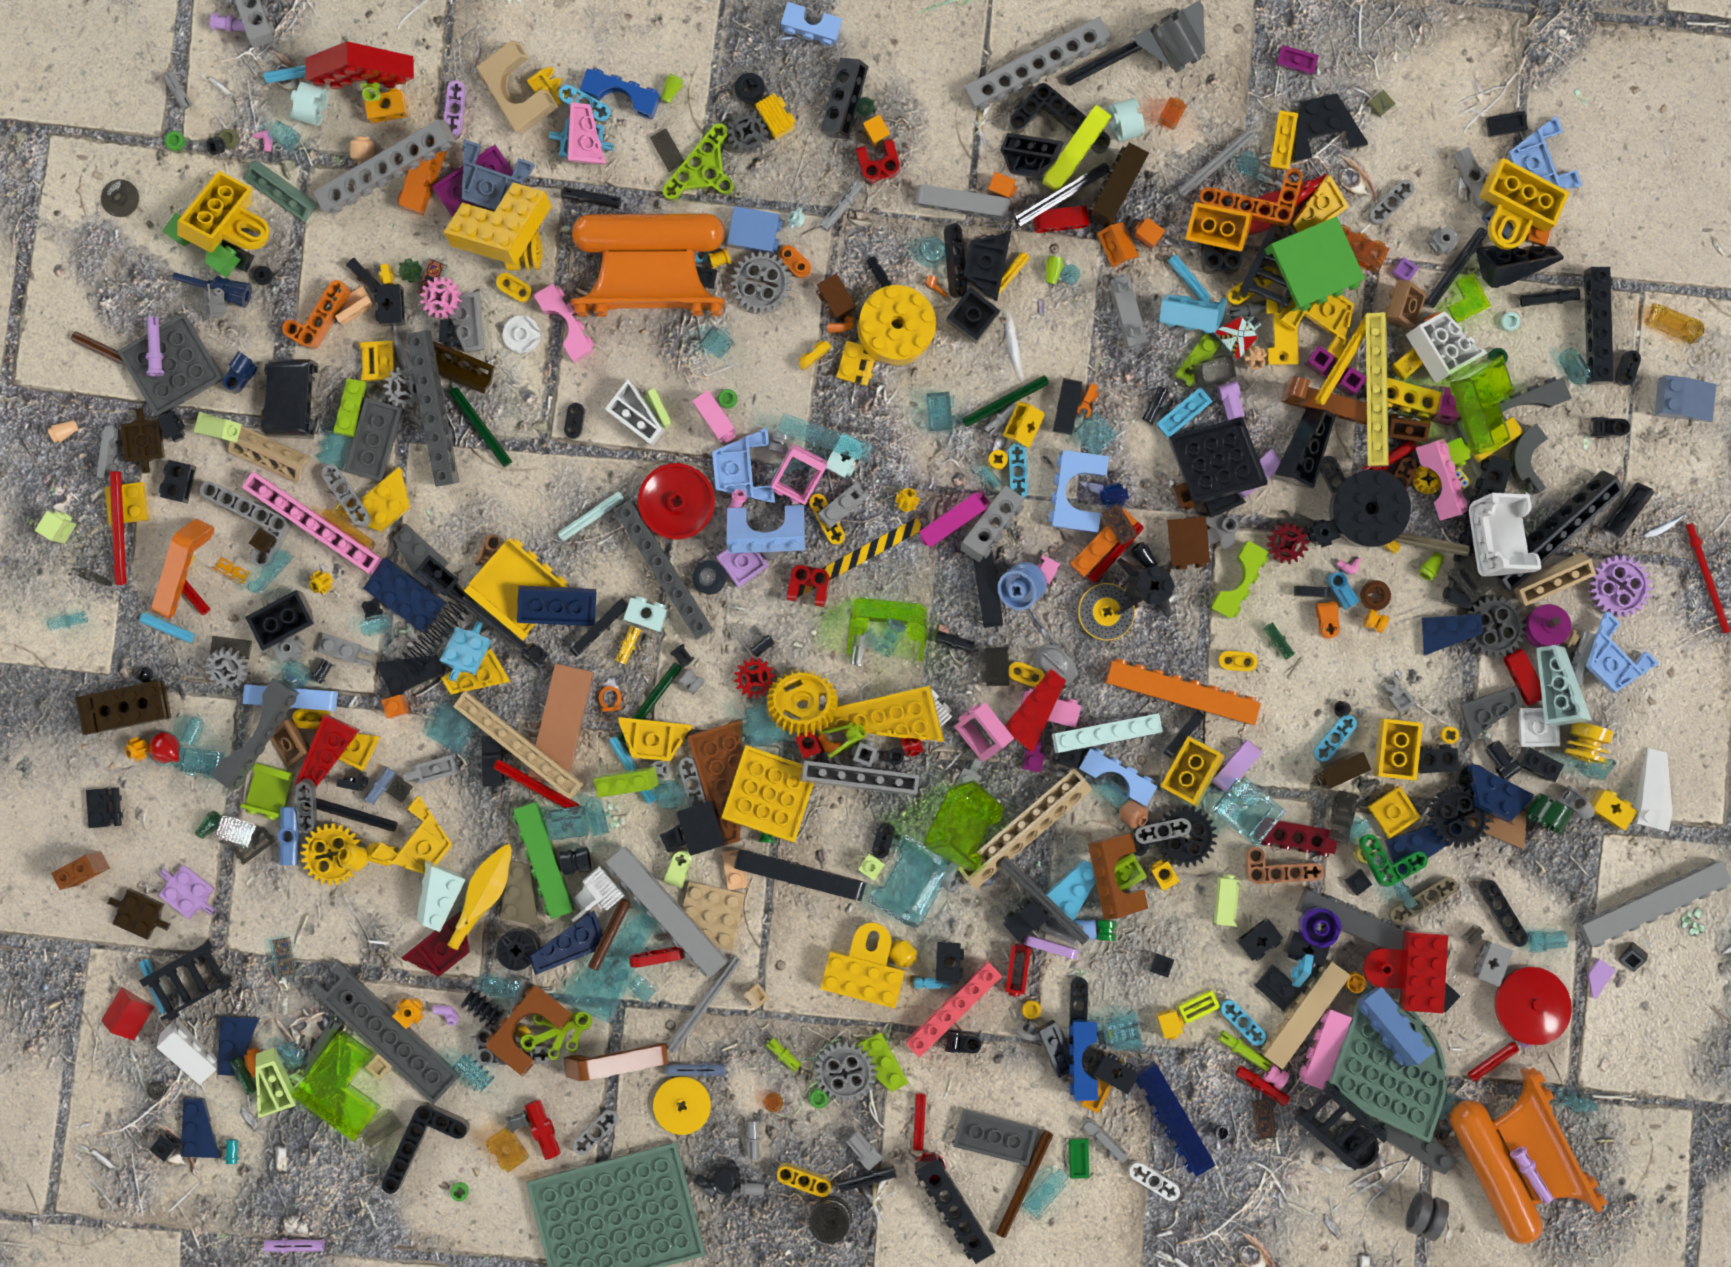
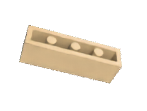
M1580 552L1530 574L1513 591L1516 600L1527 606L1596 575L1591 558Z

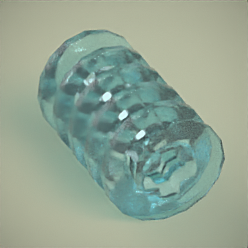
M464 1054L451 1069L459 1068L456 1074L464 1073L462 1080L470 1079L467 1085L475 1084L473 1091L475 1092L480 1089L481 1093L493 1081L495 1076L487 1077L489 1070L482 1072L483 1065L476 1066V1059L470 1061L472 1054L467 1056Z

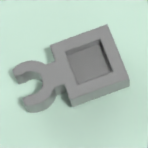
M1394 678L1392 680L1394 688H1390L1387 683L1383 687L1386 692L1392 694L1388 699L1400 715L1414 706L1416 702L1406 687L1400 690L1399 682Z

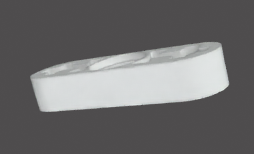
M1134 1161L1129 1165V1174L1137 1182L1166 1200L1174 1201L1179 1197V1187L1173 1181L1140 1161ZM1140 1166V1167H1141V1168H1140L1141 1171H1142L1143 1173L1147 1174V1175L1145 1176V1181L1142 1180V1179H1144V1176H1143V1175H1141V1174H1139V1173H1137L1136 1175H1134V1174H1135V1172H1134V1170H1133L1134 1167H1135V1168H1138V1167ZM1152 1176L1159 1177V1184L1151 1186L1149 1178ZM1164 1181H1166L1164 1185L1167 1188L1171 1189L1172 1187H1174V1195L1169 1194L1168 1196V1192L1164 1188H1161L1163 1186Z

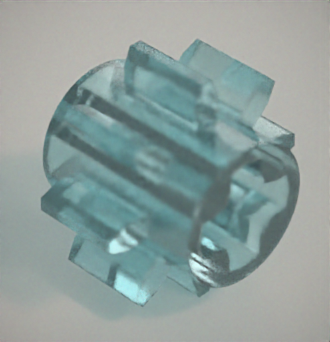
M1244 151L1243 155L1237 158L1236 167L1243 175L1252 176L1253 172H1256L1260 167V159L1252 151Z

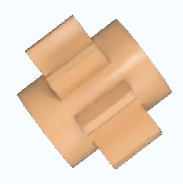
M1259 346L1249 347L1245 354H1243L1245 358L1243 361L1246 367L1251 366L1252 370L1262 368L1265 362L1268 361L1265 349L1260 350Z

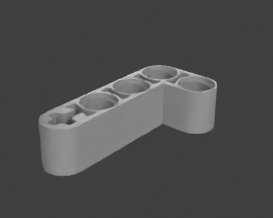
M490 1026L480 1029L475 1038L477 1062L483 1066L507 1065L485 1047L487 1042L481 1036L484 1031L490 1035L493 1032L496 1034L495 1030ZM525 1044L526 1047H530V1046L532 1045V1044ZM537 1044L532 1051H529V1056L534 1059L535 1053H541L543 1050H545V1053H548L552 1046L549 1044ZM483 1051L490 1053V1060H485L482 1057ZM537 1054L534 1059L536 1061L535 1064H545L550 1061L548 1055L544 1058L542 1054Z

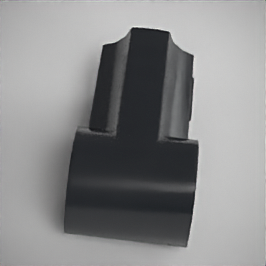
M1500 740L1491 743L1484 749L1495 764V770L1501 778L1508 780L1522 770L1519 763L1509 755Z

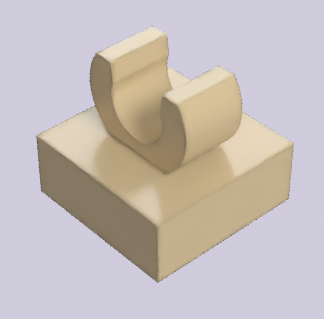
M759 983L751 987L742 998L743 1000L748 999L751 1003L748 1006L749 1009L754 1007L755 1010L769 999Z

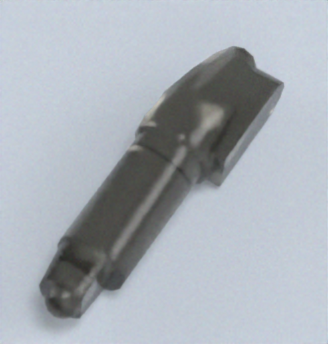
M79 569L78 576L85 580H93L104 586L113 585L110 580L91 570Z

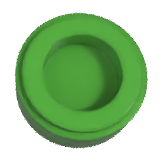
M171 131L165 137V144L172 151H180L185 147L186 140L181 133Z
M725 389L720 392L718 401L723 408L731 409L737 404L738 398L733 390Z
M816 1088L810 1093L809 1100L815 1108H823L828 1103L827 1091L823 1093L822 1088Z

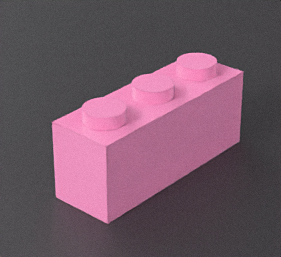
M1029 688V692L1024 691L1021 704L1034 689ZM1066 698V701L1057 699L1048 721L1076 728L1081 705L1077 704V700Z

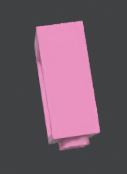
M709 390L693 400L694 405L720 443L724 441L728 443L735 438L734 434L737 433Z
M792 443L771 481V488L779 495L785 494L789 496L792 502L805 505L826 469L827 461ZM792 457L816 468L803 493L779 481Z
M986 702L981 706L974 705L968 710L969 714L966 711L958 718L960 722L954 726L982 762L1003 749L1014 739ZM974 717L995 742L991 746L970 721Z

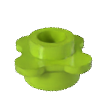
M363 82L361 84V89H363L362 98L367 101L380 100V85L377 82L373 84Z

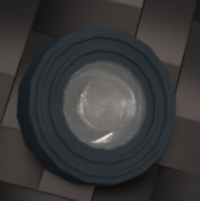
M712 560L703 561L698 564L693 573L695 588L707 595L716 594L721 591L726 583L724 567Z

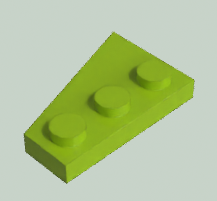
M881 1031L856 1044V1047L863 1044V1051L869 1049L867 1056H874L871 1063H877L876 1068L873 1069L878 1071L875 1077L891 1092L909 1083Z

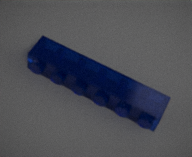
M1155 1061L1138 1070L1137 1072L1140 1075L1136 1080V1084L1140 1090L1144 1088L1147 1093L1144 1096L1149 1106L1154 1105L1157 1110L1154 1114L1159 1123L1164 1122L1167 1127L1164 1131L1169 1140L1174 1139L1177 1144L1174 1148L1179 1157L1183 1155L1187 1161L1183 1164L1189 1174L1193 1172L1197 1177L1216 1166Z

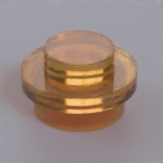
M771 1092L766 1095L764 1106L770 1112H777L783 1106V1098L780 1094Z

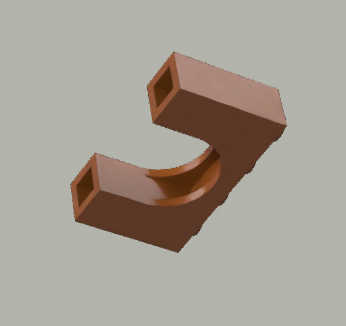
M1132 833L1118 834L1088 843L1104 920L1118 919L1148 909L1144 889L1124 893L1118 887L1115 880V865L1118 859L1123 855L1136 852Z
M537 985L531 986L525 992L524 996L526 997L521 1003L517 1002L511 1010L513 1013L509 1018L505 1017L499 1024L500 1029L496 1034L493 1032L487 1038L485 1046L522 1077L526 1075L536 1061L517 1045L515 1040L517 1024L524 1017L536 1014L545 1017L558 1029L562 1030L574 1016Z

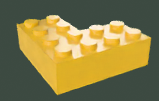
M512 183L494 212L462 203L443 233L451 247L516 265L552 205L545 191Z

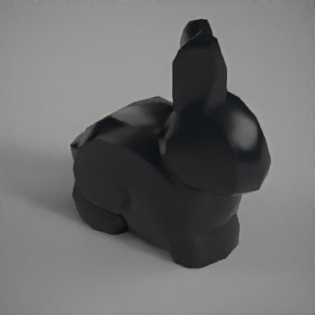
M730 1159L728 1163L722 1164L715 1170L713 1178L708 1179L702 1174H698L694 1182L704 1187L706 1194L711 1198L716 1197L717 1193L731 1198L732 1188L740 1168L736 1166L733 1159Z

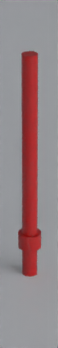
M1687 524L1685 526L1690 538L1688 541L1690 547L1694 549L1722 633L1731 632L1701 547V538L1697 536L1694 524Z

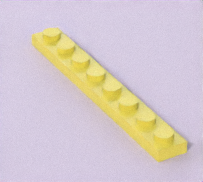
M1367 313L1368 466H1389L1386 313Z

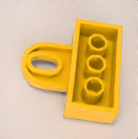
M1505 158L1495 162L1479 195V198L1496 206L1488 225V234L1491 241L1497 247L1509 250L1524 242L1531 225L1544 232L1555 227L1570 192ZM1506 222H1510L1513 225V230L1508 240L1502 236Z
M219 170L177 221L178 236L210 253L216 249L223 239L243 249H259L268 242L270 230L264 219L246 210L252 203L253 188ZM249 228L257 232L259 236L253 237L241 229Z
M877 922L865 923L856 930L849 954L830 949L820 989L895 1009L905 968L887 964L892 943L891 935L887 928ZM871 931H877L879 933L877 947L875 950L869 951L865 946L868 934Z

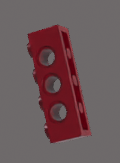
M1259 817L1256 840L1261 841L1260 845L1272 847V843L1280 844L1279 848L1291 850V847H1297L1299 852L1310 853V850L1318 851L1317 855L1329 857V853L1335 854L1339 831ZM1276 829L1282 831V836L1279 839H1275L1273 836ZM1299 832L1301 839L1295 843L1292 839L1293 834ZM1317 835L1320 838V842L1317 846H1313L1311 840Z

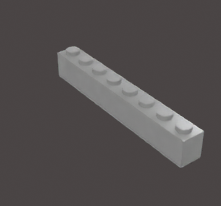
M627 846L622 847L606 862L609 865L607 869L614 876L616 874L619 876L622 886L626 890L630 889L635 894L633 898L640 905L643 903L646 906L648 915L660 922L659 927L665 933L669 932L672 935L674 944L679 948L682 947L686 951L685 956L691 962L695 961L699 965L698 970L703 976L706 977L708 975L709 978L712 977L729 961Z
M1714 860L1576 924L1586 945L1596 948L1604 945L1605 941L1610 938L1613 940L1621 937L1622 933L1627 930L1634 931L1639 929L1640 924L1656 921L1657 917L1662 914L1669 915L1674 913L1675 908L1680 906L1687 907L1697 898H1707L1712 891L1726 889L1727 885L1731 883V878L1723 861Z

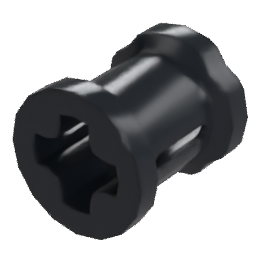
M684 643L670 653L680 663L681 669L695 659L686 651Z

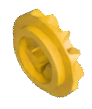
M1419 466L1416 468L1412 477L1415 489L1422 494L1437 492L1442 486L1439 475L1428 467ZM1427 473L1430 477L1435 478L1430 481L1429 487L1427 481L1420 479L1426 477Z

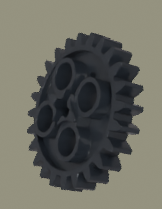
M1453 786L1451 790L1445 788L1443 793H1437L1438 798H1432L1434 804L1428 805V808L1432 811L1426 814L1432 817L1427 823L1433 824V827L1429 830H1436L1434 837L1440 835V843L1446 840L1447 847L1454 843L1455 849L1459 848L1460 844L1465 849L1467 848V843L1472 847L1475 845L1474 841L1476 843L1481 842L1480 837L1486 836L1484 831L1490 829L1485 824L1490 823L1491 820L1486 818L1489 813L1475 807L1474 794H1471V788L1464 792L1463 786H1460L1458 791ZM1460 801H1464L1467 804V809L1461 808ZM1443 808H1446V809L1449 810V813H1450L1449 817H1447V816H1445V815L1443 814V812H1442V809H1443ZM1474 810L1473 814L1444 825V821ZM1469 818L1475 821V827L1469 825ZM1452 825L1457 827L1458 834L1452 833Z
M1187 805L1183 806V810L1176 806V812L1169 809L1170 815L1163 814L1165 820H1158L1159 823L1180 818L1187 819L1192 827L1189 835L1202 838L1203 840L1200 842L1187 838L1184 841L1183 837H1176L1179 840L1177 848L1170 847V841L1173 838L1161 840L1156 843V846H1162L1159 853L1166 852L1164 859L1171 857V864L1177 860L1178 867L1183 862L1186 868L1189 867V862L1194 867L1197 860L1200 863H1204L1202 857L1204 856L1209 859L1210 857L1207 852H1214L1211 845H1217L1215 841H1212L1213 838L1218 837V835L1212 833L1217 827L1210 826L1213 823V819L1206 820L1209 814L1201 815L1202 809L1200 808L1195 812V806H1191L1190 810H1188ZM1170 823V826L1172 827V831L1177 830V829L1174 827V823ZM1184 824L1183 828L1180 829L1182 833L1188 828L1187 824ZM1196 824L1202 826L1200 834L1193 832V827ZM1162 825L1161 828H1158L1160 836L1165 837L1169 834L1167 826ZM1191 843H1196L1198 846L1197 851L1194 853L1189 852V845Z

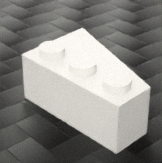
M178 1018L174 1019L159 1034L156 1048L199 1085L217 1069L218 1061L215 1055L208 1052Z

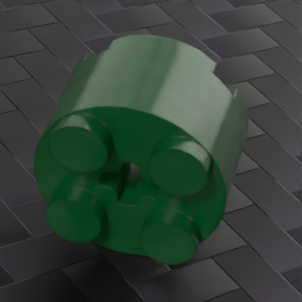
M1539 793L1527 812L1526 818L1540 823V826L1548 831L1561 835L1574 812L1562 803Z

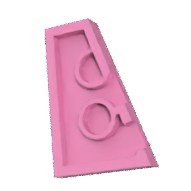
M570 103L567 161L606 165L590 104Z

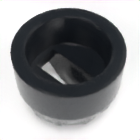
M141 667L137 670L136 677L141 682H149L153 678V671L149 667Z
M1338 701L1334 705V712L1337 716H1347L1351 712V706L1345 701Z
M1216 1125L1213 1129V1135L1217 1140L1225 1141L1230 1136V1130L1224 1125Z

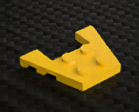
M1331 295L1327 297L1328 300L1319 305L1315 302L1311 304V308L1303 312L1300 309L1293 312L1291 309L1279 320L1280 323L1294 331L1303 316H1305L1333 335L1334 338L1327 351L1335 356L1334 359L1337 361L1347 342L1346 335L1350 327L1354 303L1342 295L1335 298Z
M417 795L407 810L422 820L420 825L397 853L381 841L370 856L425 874V860L438 864L453 844L422 798Z

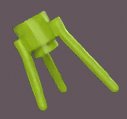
M851 722L847 725L818 732L821 735L848 729V732H846L848 741L830 753L828 758L833 757L842 750L846 751L854 743L865 738L866 732L862 725H854Z

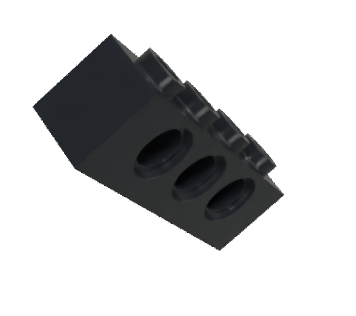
M840 57L820 130L829 137L849 139L869 68L860 59Z

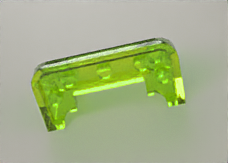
M975 780L955 785L946 793L923 845L931 852L968 871L976 870L982 863V856L976 853L986 829L989 825L997 824L1002 819L1005 807Z

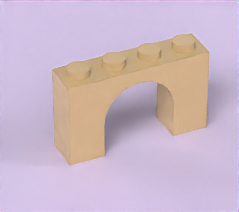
M510 41L477 66V69L480 72L479 76L482 81L488 85L490 95L499 103L500 111L508 118L510 128L515 132L525 133L557 109L558 105L547 90L540 89L529 99L519 104L510 97L507 87L509 76L516 68L529 59L520 42Z

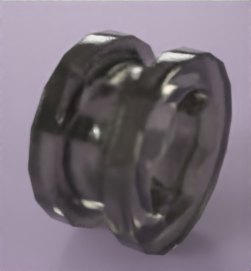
M154 1081L147 1088L148 1095L153 1099L161 1098L167 1092V1086L162 1081ZM159 1085V1090L161 1091V1093L155 1094V1089H153V1086L156 1087Z

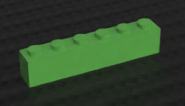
M537 801L514 809L512 817L515 824H518L521 830L519 837L522 843L525 842L527 860L532 862L533 868L531 872L533 878L538 880L539 886L537 889L540 897H544L546 915H550V918L553 919L575 911L539 802Z

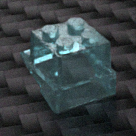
M1245 776L1242 779L1237 778L1213 807L1215 809L1214 812L1255 847L1262 842L1286 813L1280 805Z

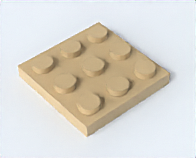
M689 881L683 910L718 948L733 951L745 893Z

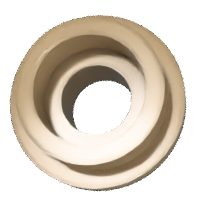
M1571 630L1569 637L1563 642L1567 645L1566 647L1570 648L1571 645H1576L1579 635L1576 634L1577 630Z

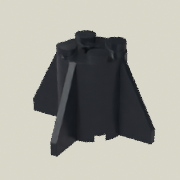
M1119 558L1117 563L1129 575L1125 583V593L1128 600L1115 613L1120 615L1134 605L1142 607L1157 605L1167 617H1170L1172 611L1169 598L1175 587L1170 576L1172 569L1171 560L1162 568L1153 566L1140 569Z

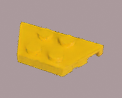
M401 467L395 469L360 499L371 517L368 527L379 532L385 531L411 509ZM359 511L355 512L359 517V520L363 522V516L359 513ZM347 512L343 513L345 517L351 519Z
M618 717L627 747L633 758L671 761L687 733L692 729L690 724Z

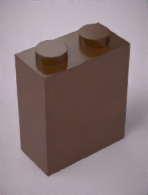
M1206 516L1167 520L1172 567H1176V570L1188 569L1187 565H1195V568L1207 567V563H1210Z

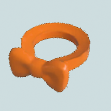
M608 686L600 691L599 702L603 707L601 709L602 712H613L622 709L619 706L622 695L617 688ZM608 690L615 691L618 696L614 707H608L603 701V695Z

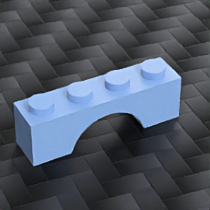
M1096 747L1093 750L1088 748L1078 769L1094 778L1105 772L1120 774L1127 783V796L1147 806L1158 787L1153 784L1155 780L1146 775L1143 778L1138 776L1137 770L1130 766L1127 768L1120 765L1121 761L1112 756L1108 759L1103 756L1105 752Z

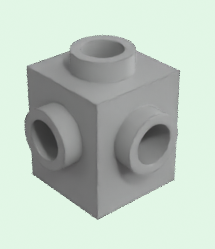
M1447 225L1443 229L1439 226L1431 232L1432 237L1426 242L1429 244L1430 249L1439 256L1443 252L1447 255L1456 248L1454 244L1459 240L1454 229L1449 228Z
M293 635L272 646V649L280 663L295 662L305 652L303 648L305 644L299 636Z
M864 739L863 742L859 740L858 744L854 743L850 754L853 755L852 759L856 761L855 765L866 768V766L871 767L872 763L876 764L879 753L877 752L878 748L874 746V742ZM863 749L868 751L867 756L861 755Z

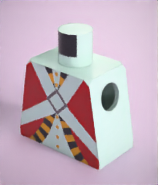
M1255 316L1247 322L1243 317H1239L1217 329L1212 336L1221 343V347L1235 363L1258 338L1254 330L1261 323Z

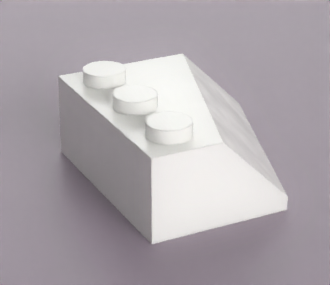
M1445 311L1406 334L1435 383L1440 382L1487 354L1484 349L1480 350L1474 344L1475 340L1471 336L1467 337L1461 331V327Z

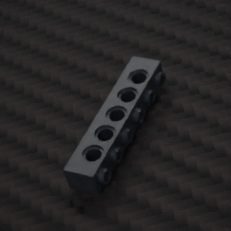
M1590 267L1584 271L1587 385H1606L1614 381L1610 267Z
M935 1151L915 1163L917 1170L914 1172L920 1182L924 1181L926 1184L924 1188L928 1196H933L936 1200L934 1205L938 1212L944 1213L946 1216L944 1218L945 1223L949 1229L953 1227L955 1230L954 1237L959 1244L963 1243L965 1246L963 1251L969 1260L973 1259L975 1264L994 1254L993 1244ZM932 1175H938V1178L935 1180L929 1179ZM941 1191H948L944 1196L939 1195ZM953 1206L958 1207L955 1211H949ZM967 1222L966 1226H959L960 1223ZM971 1238H977L975 1242H969Z

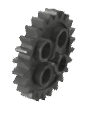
M1493 595L1490 600L1487 596L1483 597V602L1476 600L1478 606L1471 605L1473 611H1466L1467 615L1482 614L1486 618V623L1482 625L1483 634L1467 641V644L1474 643L1472 650L1479 648L1478 654L1485 652L1486 657H1490L1493 654V657L1497 658L1499 653L1502 657L1506 656V651L1513 653L1512 647L1519 648L1516 642L1524 641L1520 635L1526 634L1525 631H1522V628L1526 627L1527 624L1521 623L1526 617L1519 616L1522 609L1515 610L1517 603L1510 605L1511 599H1506L1504 602L1503 596H1499L1497 600L1496 596ZM1499 610L1504 612L1502 620L1497 616ZM1494 624H1497L1498 627H1496L1495 629H1492L1491 626H1493ZM1505 628H1508L1510 631L1508 638L1503 635ZM1487 633L1492 637V641L1489 644L1485 641Z

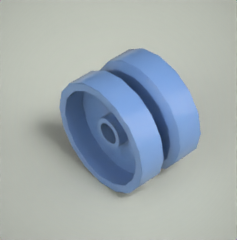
M1031 562L1016 563L1000 577L998 582V594L1006 606L1021 611L1030 608L1044 595L1047 588L1043 571Z

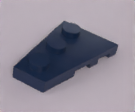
M220 1017L217 1075H239L244 1062V1055L247 1054L260 1017Z

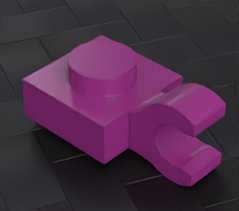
M1042 739L1038 740L1033 753L1029 750L1025 751L1022 769L1041 773L1045 756L1044 753H1039Z

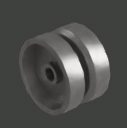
M1421 1190L1418 1191L1413 1197L1407 1212L1406 1230L1416 1235L1422 1233L1424 1238L1433 1242L1436 1241L1445 1228L1449 1215V1202L1439 1197L1433 1199L1431 1194Z

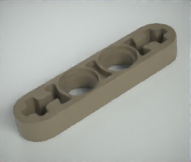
M1443 877L1395 905L1389 911L1390 920L1397 924L1405 923L1454 894L1458 888L1456 880L1451 877ZM1446 881L1449 883L1452 882V885H1450V890L1443 889L1441 891L1443 895H1441L1440 891L1436 888V886H1438V888H1443L1446 885ZM1430 890L1436 892V898L1433 901H1429L1426 897L1427 892ZM1411 901H1419L1420 907L1418 910L1413 911L1410 908ZM1407 909L1410 912L1409 915L1407 912L1401 914V919L1394 918L1396 910L1402 912Z

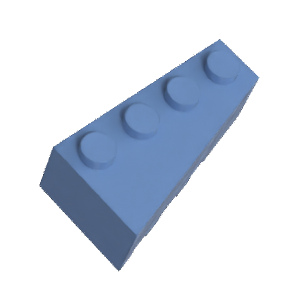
M1382 987L1374 988L1357 1001L1360 1011L1369 1018L1371 1027L1383 1038V1044L1392 1051L1393 1057L1399 1065H1419L1435 1052L1432 1046L1427 1047L1423 1043L1422 1039L1424 1037L1420 1032L1417 1033L1410 1027L1411 1021L1402 1013H1398L1399 1007Z

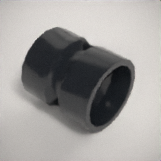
M587 846L576 848L575 852L571 849L560 851L563 875L575 874L576 870L580 873L591 871V858Z

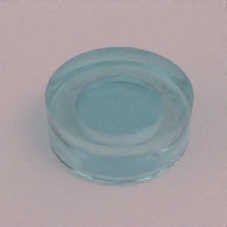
M1072 264L1066 265L1061 271L1062 281L1069 285L1076 283L1080 277L1078 267Z

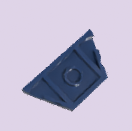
M1473 763L1468 765V771L1472 772L1473 777L1471 787L1474 792L1475 807L1507 823L1512 821L1534 797V794Z

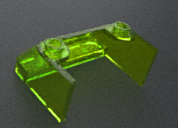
M857 598L852 602L846 649L847 655H850L852 635L860 636L865 634L869 621L907 625V636L913 641L920 642L919 662H923L927 624V610L925 606L918 603Z

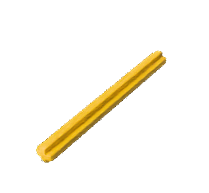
M1366 314L1316 395L1315 401L1317 404L1324 405L1365 338Z

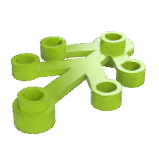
M580 1011L576 1014L570 1012L574 1016L560 1030L545 1017L535 1014L533 1017L535 1025H545L553 1029L537 1036L531 1034L524 1035L520 1042L521 1048L529 1052L537 1044L556 1037L553 1047L548 1051V1057L550 1060H557L567 1032L575 1029L571 1040L566 1044V1050L569 1053H574L577 1051L578 1040L582 1031L589 1029L592 1025V1017L585 1011ZM540 1016L543 1018V1020L541 1022H537L535 1020L536 1017ZM585 1019L586 1023L580 1024L579 1020ZM530 1041L532 1045L526 1047L525 1042ZM572 1043L575 1044L576 1047L574 1049H570L568 1045ZM556 1051L557 1056L552 1057L550 1053Z

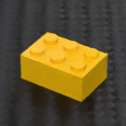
M1379 718L1373 776L1417 781L1423 723Z
M1188 736L1160 787L1198 807L1225 756Z

